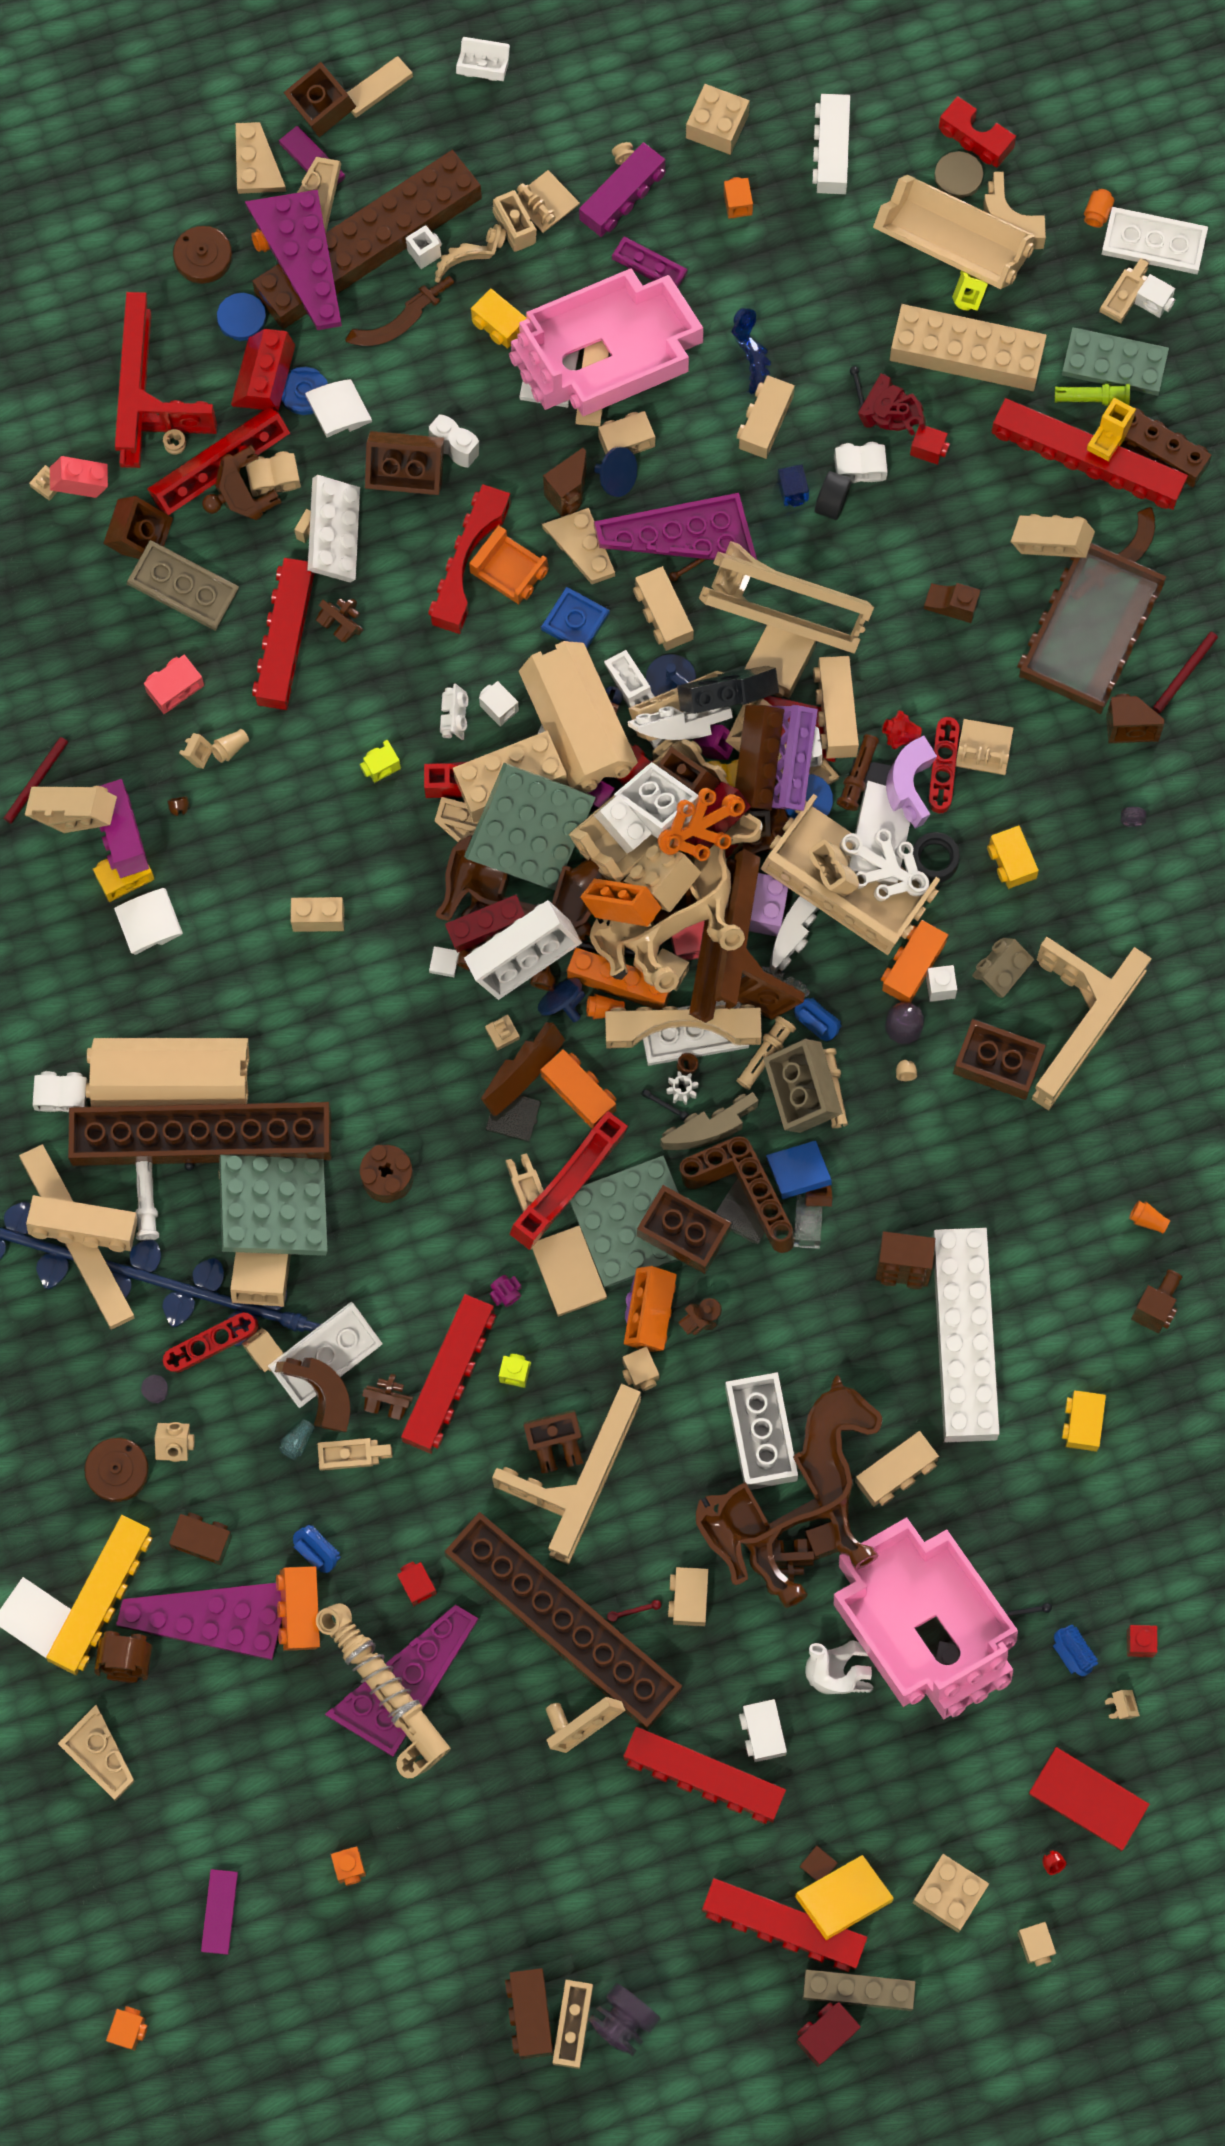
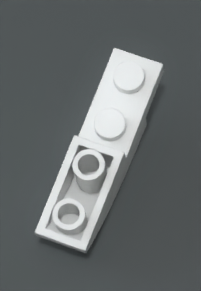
M672 706L660 708L659 712L654 714L645 713L636 716V719L628 721V726L650 737L667 740H687L712 735L710 725L733 717L731 708L728 706L696 714L685 711L681 712Z
M801 896L786 915L773 946L769 971L773 975L778 969L783 971L792 961L789 957L794 951L799 953L807 945L808 941L806 938L809 931L806 928L817 918L815 913L819 908Z

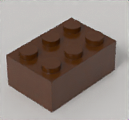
M370 431L366 445L365 489L439 495L443 478L444 438Z
M972 1019L953 1074L1026 1100L1046 1045Z
M662 1185L637 1228V1237L706 1274L731 1231V1222Z
M883 1231L875 1280L881 1281V1284L886 1286H896V1283L907 1284V1287L911 1289H922V1286L927 1287L933 1266L936 1238Z
M543 1969L510 1972V1979L505 1980L508 1998H513L514 2007H509L508 2010L511 2026H516L517 2035H512L514 2054L519 2053L521 2060L553 2056Z

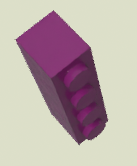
M643 142L579 208V220L600 237L607 231L611 232L616 227L620 217L629 214L634 203L639 198L642 199L647 195L650 186L655 181L659 182L666 173L665 159Z
M119 779L101 785L108 789V793L117 796L111 824L99 827L101 833H106L102 840L106 851H111V854L107 855L111 870L116 869L120 878L148 870L149 865L123 780Z

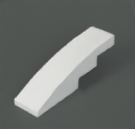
M626 650L604 661L606 668L617 688L622 692L629 708L654 697L650 685ZM658 738L650 741L655 749L666 739Z

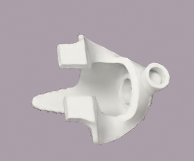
M852 1640L831 1650H827L819 1643L810 1645V1657L806 1663L805 1673L810 1685L824 1694H846L851 1692L868 1693L874 1688L872 1684L860 1681L861 1679L871 1680V1667L855 1665L851 1667L847 1675L843 1671L846 1662L851 1656H868L859 1642Z

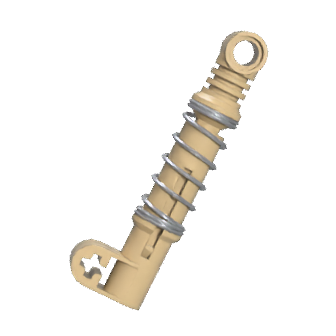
M341 1603L322 1609L316 1616L318 1629L323 1634L334 1638L335 1643L339 1642L338 1647L343 1648V1659L347 1665L357 1664L352 1671L357 1670L363 1678L361 1683H367L372 1690L370 1694L374 1693L381 1701L379 1706L383 1704L390 1713L388 1717H393L391 1722H393L396 1728H401L412 1742L397 1758L396 1765L399 1773L405 1778H414L428 1771L451 1748L422 1712L423 1706L419 1700H413L410 1696L411 1690L405 1689L401 1685L402 1678L395 1677L392 1673L393 1666H387L384 1663V1655L372 1654L376 1645L369 1637H364L363 1634L359 1635L361 1633L359 1629L355 1630L357 1626L352 1624L350 1609ZM332 1615L335 1617L336 1623L333 1621ZM422 1755L424 1759L414 1762L417 1756Z

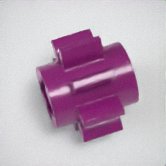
M503 1275L490 1285L493 1289L490 1297L497 1306L503 1303L505 1307H509L522 1296L519 1293L522 1285L515 1276L509 1279L507 1275Z

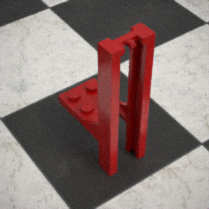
M126 292L115 450L120 451V467L140 468L143 432H167L177 429L182 433L217 434V421L213 404H208L204 401L183 403L177 400L163 403L146 393L151 311L147 309V294L142 292Z

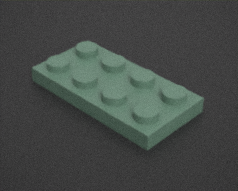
M1072 327L1062 376L1100 384H1109V386H1125L1130 384V390L1158 396L1169 348Z

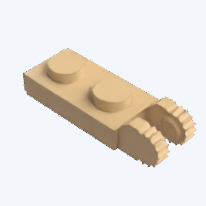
M527 1153L521 1155V1162L526 1171L524 1174L518 1175L512 1159L506 1160L511 1182L523 1212L544 1191Z

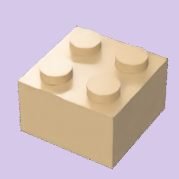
M704 84L687 121L686 138L731 155L749 116L750 100Z
M654 842L647 849L638 864L632 868L624 882L647 887L662 907L661 909L671 912L699 877L701 871L685 854L680 852L673 855L665 854L660 850L658 843Z
M942 1854L912 1903L959 1933L989 1883Z

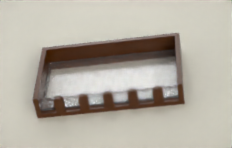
M1091 543L1086 558H1070L1073 563L1070 569L1065 567L1061 575L1060 581L1063 583L1060 590L1055 589L1049 600L1052 606L1049 612L1044 610L1038 623L1042 626L1038 633L1034 632L1028 643L1031 649L1028 655H1022L1017 668H1020L1019 678L1027 679L1102 714L1160 595L1166 576Z

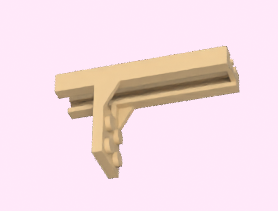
M730 541L725 554L717 553L713 563L720 567L711 586L713 589L703 586L699 599L704 604L855 654L860 642L858 636L865 631L863 624L865 620L869 621L874 609L868 601L775 571L754 559L740 544ZM750 577L860 613L851 635L747 601L743 597V593Z
M1045 938L1040 946L1037 957L1039 965L1048 972L1054 971L1060 975L1061 980L1067 985L1078 987L1087 1003L1089 1012L1035 1087L1037 1091L1032 1097L1033 1101L1048 1111L1051 1109L1147 972L1145 969L1152 958L1134 947L1116 974L1110 979L1050 938Z
M621 1384L577 1485L545 1489L538 1480L528 1478L526 1481L517 1477L519 1473L510 1468L504 1467L503 1470L496 1468L492 1477L495 1488L562 1516L548 1548L551 1551L549 1557L564 1564H570L641 1404L640 1391Z

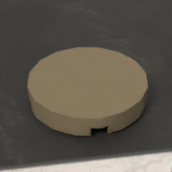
M960 151L948 153L936 165L934 178L938 189L957 199H963L969 195L972 196L981 187L983 179L982 165L976 157L969 153Z

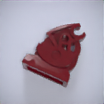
M881 373L858 412L864 427L877 425L886 430L900 431L907 429L911 436L915 434L912 427L916 424L920 425L921 430L926 429L924 409L920 401L917 400L913 393L905 394L903 388L893 385L890 377Z

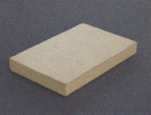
M580 1226L538 1240L532 1247L558 1317L607 1299Z

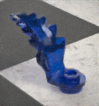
M741 308L734 316V327L731 333L750 362L749 371L751 375L749 380L751 383L748 392L754 394L759 383H764L766 379L764 375H770V371L765 368V365H771V361L764 356V354L768 353L767 349L750 336V332L756 324V312L750 308Z

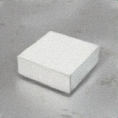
M434 946L429 973L455 978L456 961L459 952Z

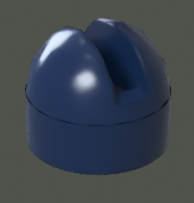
M613 686L606 688L605 691L608 697H610L611 692H615L613 701L610 702L620 706L623 700L620 689Z

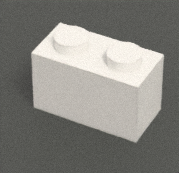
M619 794L594 814L596 819L627 854L652 834Z
M775 1699L743 1706V1713L739 1714L742 1730L747 1729L749 1740L745 1741L748 1757L753 1756L754 1762L786 1756L787 1751Z

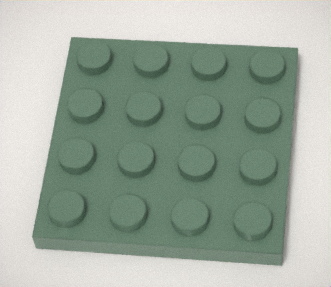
M503 763L464 857L473 862L556 891L562 867L567 866L575 847L568 834L587 819L596 797L513 765Z
M220 1155L222 1252L326 1256L327 1227L324 1159Z
M664 1156L584 1185L570 1201L604 1289L634 1278L636 1268L647 1266L661 1268L679 1261L677 1258L637 1237V1228L662 1185L678 1193Z

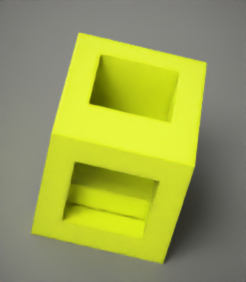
M961 270L960 278L952 296L953 301L962 310L969 311L973 309L978 311L988 283ZM966 288L971 289L969 292H965Z
M388 740L383 742V748L370 750L366 757L363 758L364 762L359 764L366 777L371 776L374 783L401 769L400 760Z
M510 1354V1357L503 1356L499 1373L500 1383L525 1388L531 1362L526 1361L524 1356L518 1354Z

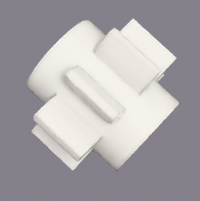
M679 1071L678 1077L668 1079V1083L673 1087L667 1089V1094L674 1095L673 1103L679 1100L687 1105V1100L690 1097L696 1099L697 1094L692 1089L698 1088V1082L692 1083L691 1073L684 1076ZM680 1084H683L684 1088H686L685 1092H681Z

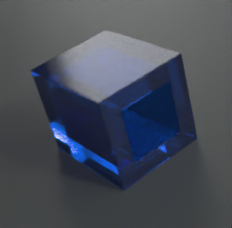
M803 465L778 469L777 480L784 506H800L808 501L809 488Z

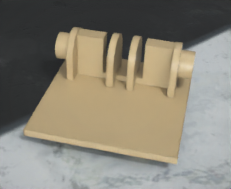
M549 170L531 184L525 185L522 183L517 187V195L530 220L542 233L580 204Z
M964 719L955 767L1005 775L1013 727Z

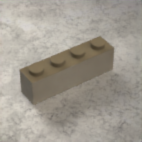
M806 1970L802 2000L828 2003L839 2002L840 2004L912 2011L915 1981Z

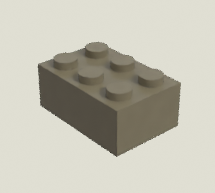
M804 1039L763 1058L785 1131L801 1133L843 1114L821 1042Z

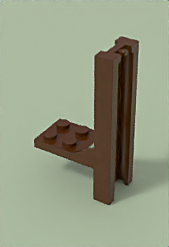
M743 849L735 854L734 860L728 858L726 863L731 874V889L724 917L726 924L736 925L743 931L745 940L742 946L730 951L723 949L719 942H713L707 933L709 919L704 922L689 1015L704 1023L714 1018L716 1001L720 1002L722 1000L726 1002L725 1008L727 1009L736 1006L737 1002L743 1005H754L755 1008H761V1014L771 1020L804 1002L805 993L775 978L772 974L764 972L746 948L760 857Z

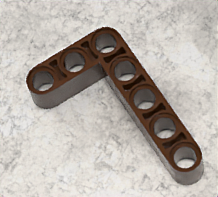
M740 1136L734 1137L691 1155L680 1163L682 1182L689 1189L700 1188L735 1173L772 1248L779 1253L788 1252L793 1248L794 1235L792 1226L748 1139ZM737 1151H745L741 1155L735 1154ZM714 1161H721V1163L717 1165L711 1164ZM690 1171H697L694 1175L687 1174ZM747 1172H755L751 1176L745 1175ZM760 1192L766 1193L764 1196L761 1197L756 1196V1194ZM771 1213L777 1214L772 1218L766 1217V1215ZM781 1234L787 1235V1237L783 1239L776 1238Z

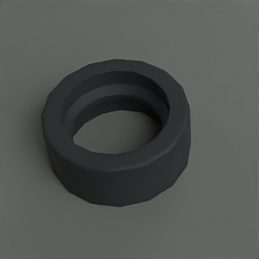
M939 832L927 833L920 837L913 845V857L917 869L927 876L929 883H932L936 877L940 879L939 883L945 882L957 871L960 858L959 848L948 835ZM936 844L948 850L950 863L942 871H931L922 865L920 855L926 846Z

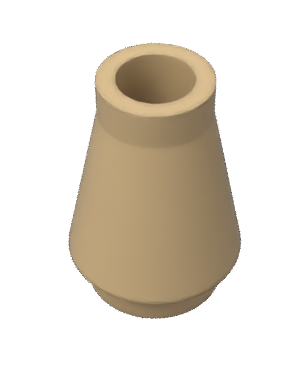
M240 729L237 732L214 740V744L210 748L215 758L222 763L225 760L229 761L249 742V738L245 731Z

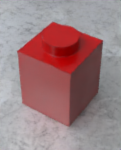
M919 425L911 445L910 456L938 465L941 456L946 457L950 443L946 442L948 433L926 426V429L921 430Z
M415 1562L408 1563L400 1569L401 1573L397 1574L413 1607L437 1594L421 1562L415 1564Z
M1130 1625L1127 1629V1657H1154L1157 1654V1626Z

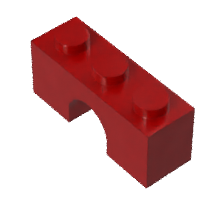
M957 96L940 116L939 129L946 137L958 141L965 150L972 151L980 156L984 163L998 168L1014 149L1016 135L998 123L987 132L976 131L972 124L976 120L977 109Z

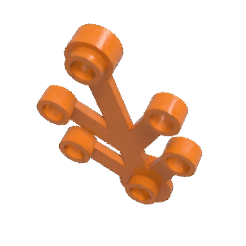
M709 788L701 789L698 794L699 800L696 807L688 800H681L677 805V813L671 828L661 832L658 837L660 850L668 855H673L680 850L693 855L699 861L707 860L710 856L708 847L702 844L695 846L684 841L692 836L712 842L720 849H727L731 845V837L723 832L715 833L706 828L729 815L733 817L741 815L745 810L743 799L734 794L727 795L722 801V807L705 817L703 816L707 806L713 804L716 800V794L713 790ZM709 793V798L705 800L706 794ZM688 805L687 811L684 812V807ZM692 815L689 825L682 829L685 818ZM724 837V842L720 844L721 839ZM703 849V854L699 856L700 850Z

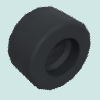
M829 471L822 484L814 512L838 520L845 505L852 479Z

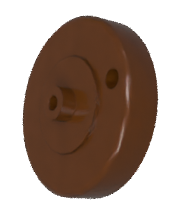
M196 226L186 230L178 237L173 248V259L176 269L185 279L194 283H210L220 279L230 268L232 249L228 238L220 230L210 226Z
M125 1438L106 1439L97 1444L87 1456L84 1468L85 1478L91 1490L98 1497L110 1502L127 1501L139 1494L146 1485L149 1476L148 1460L136 1443Z

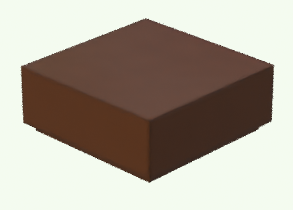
M831 1185L806 1192V1206L832 1207Z
M816 1846L799 1868L815 1881H818L830 1874L838 1863Z

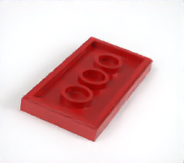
M1057 1747L1029 1792L1030 1796L1120 1851H1123L1150 1805Z

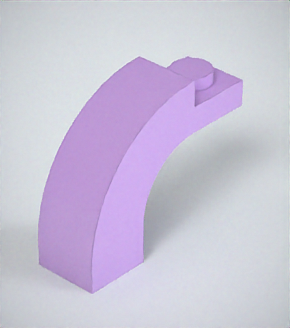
M925 736L910 742L902 749L892 764L886 781L887 797L893 811L902 808L905 818L913 824L914 828L924 825L930 816L928 809L917 794L913 782L914 775L931 767L937 757Z

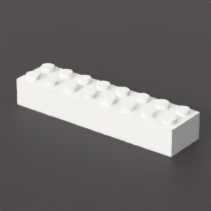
M987 1228L934 1230L932 1238H936L933 1259L944 1442L994 1441L999 1436Z

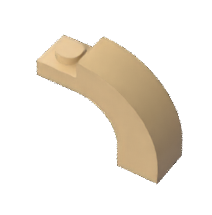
M994 172L993 180L988 181V194H985L983 203L984 212L1035 235L1032 243L1035 245L1034 249H1044L1046 239L1045 216H1026L1012 210L1005 200L1004 172Z

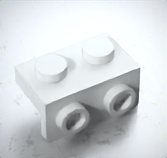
M463 37L456 74L467 77L486 78L492 81H504L509 65L510 45Z

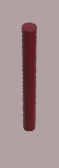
M1209 632L1153 706V710L1156 713L1161 714L1218 639L1214 632Z
M60 737L4 816L3 819L10 824L13 823L27 803L31 787H38L68 744L66 739Z

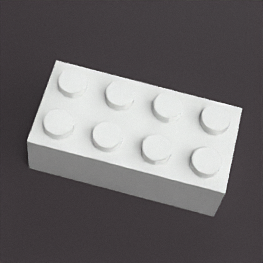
M547 900L536 906L533 911L523 918L517 919L504 931L495 934L491 940L475 948L464 959L475 981L499 1000L576 948L582 941L571 921Z
M778 1372L726 1382L725 1390L743 1482H746L751 1490L797 1481L798 1472L796 1462L793 1459L794 1452Z

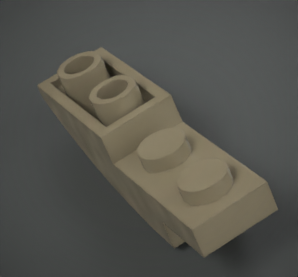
M753 1092L747 1096L742 1094L732 1102L733 1105L729 1108L724 1109L722 1107L711 1115V1119L707 1117L704 1111L699 1115L693 1113L684 1120L685 1124L677 1129L671 1127L662 1134L663 1138L660 1139V1146L663 1150L692 1149L730 1137L742 1130L743 1122L740 1118L758 1108L759 1100Z

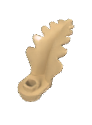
M495 224L493 228H489L486 236L487 246L462 243L459 248H449V254L442 255L440 258L442 261L437 263L438 270L435 271V282L439 283L444 274L452 266L460 262L474 259H490L495 254L496 248L502 247L506 230L498 224Z

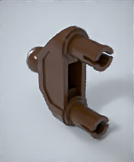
M252 445L233 456L227 454L222 457L215 483L219 495H207L202 502L203 509L207 513H217L224 503L229 510L258 520L262 518L263 512L281 504V500L277 497L278 494L274 489L256 500L252 499L239 474L240 468L259 459Z

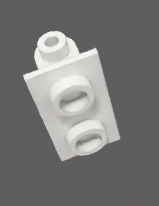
M454 684L453 688H445V692L442 693L441 711L450 712V714L441 715L440 733H442L443 738H452V734H455L458 738L464 740V731L467 728L465 714L466 707L468 706V695L457 684Z

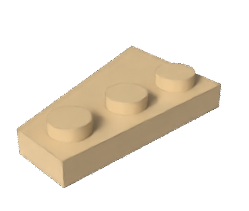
M260 122L236 123L238 194L286 192L285 184Z
M316 157L302 180V185L297 193L318 190L326 233L341 162Z
M589 508L542 524L544 531L550 534L562 551L564 550L573 561V564L591 584L615 577V571L606 549L599 548L593 526L594 520Z
M95 1705L58 1744L116 1801L135 1781L98 1706Z

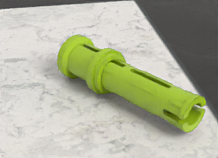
M1105 384L1102 387L1055 386V403L1102 402V405L1108 406L1113 398H1116L1127 405L1130 404V384L1125 386H1109V384Z

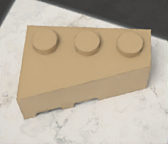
M102 786L31 787L25 816L63 833L108 826L111 824L117 796L108 793V789Z

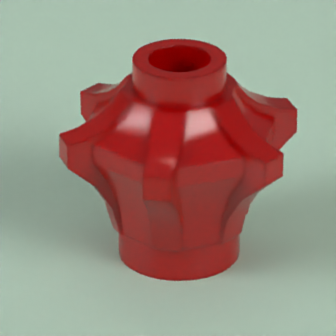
M900 710L891 720L886 719L882 727V733L887 736V745H890L892 749L908 745L910 742L920 738L922 732L921 727L911 722L908 715Z

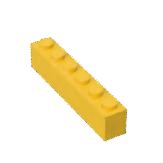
M121 1515L46 1656L48 1662L76 1676L79 1670H85L90 1660L88 1653L91 1647H97L99 1639L102 1638L103 1633L100 1630L105 1622L109 1623L116 1609L112 1608L117 1598L120 1600L123 1598L128 1588V1585L125 1583L129 1575L134 1576L139 1568L140 1561H138L141 1552H147L153 1538L150 1537V1528Z

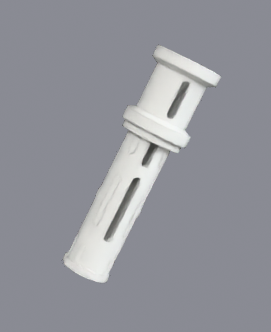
M140 1161L136 1162L138 1209H136L138 1232L136 1233V1239L141 1241L155 1240L159 1238V1232L156 1231L158 1211L154 1208L152 1163Z

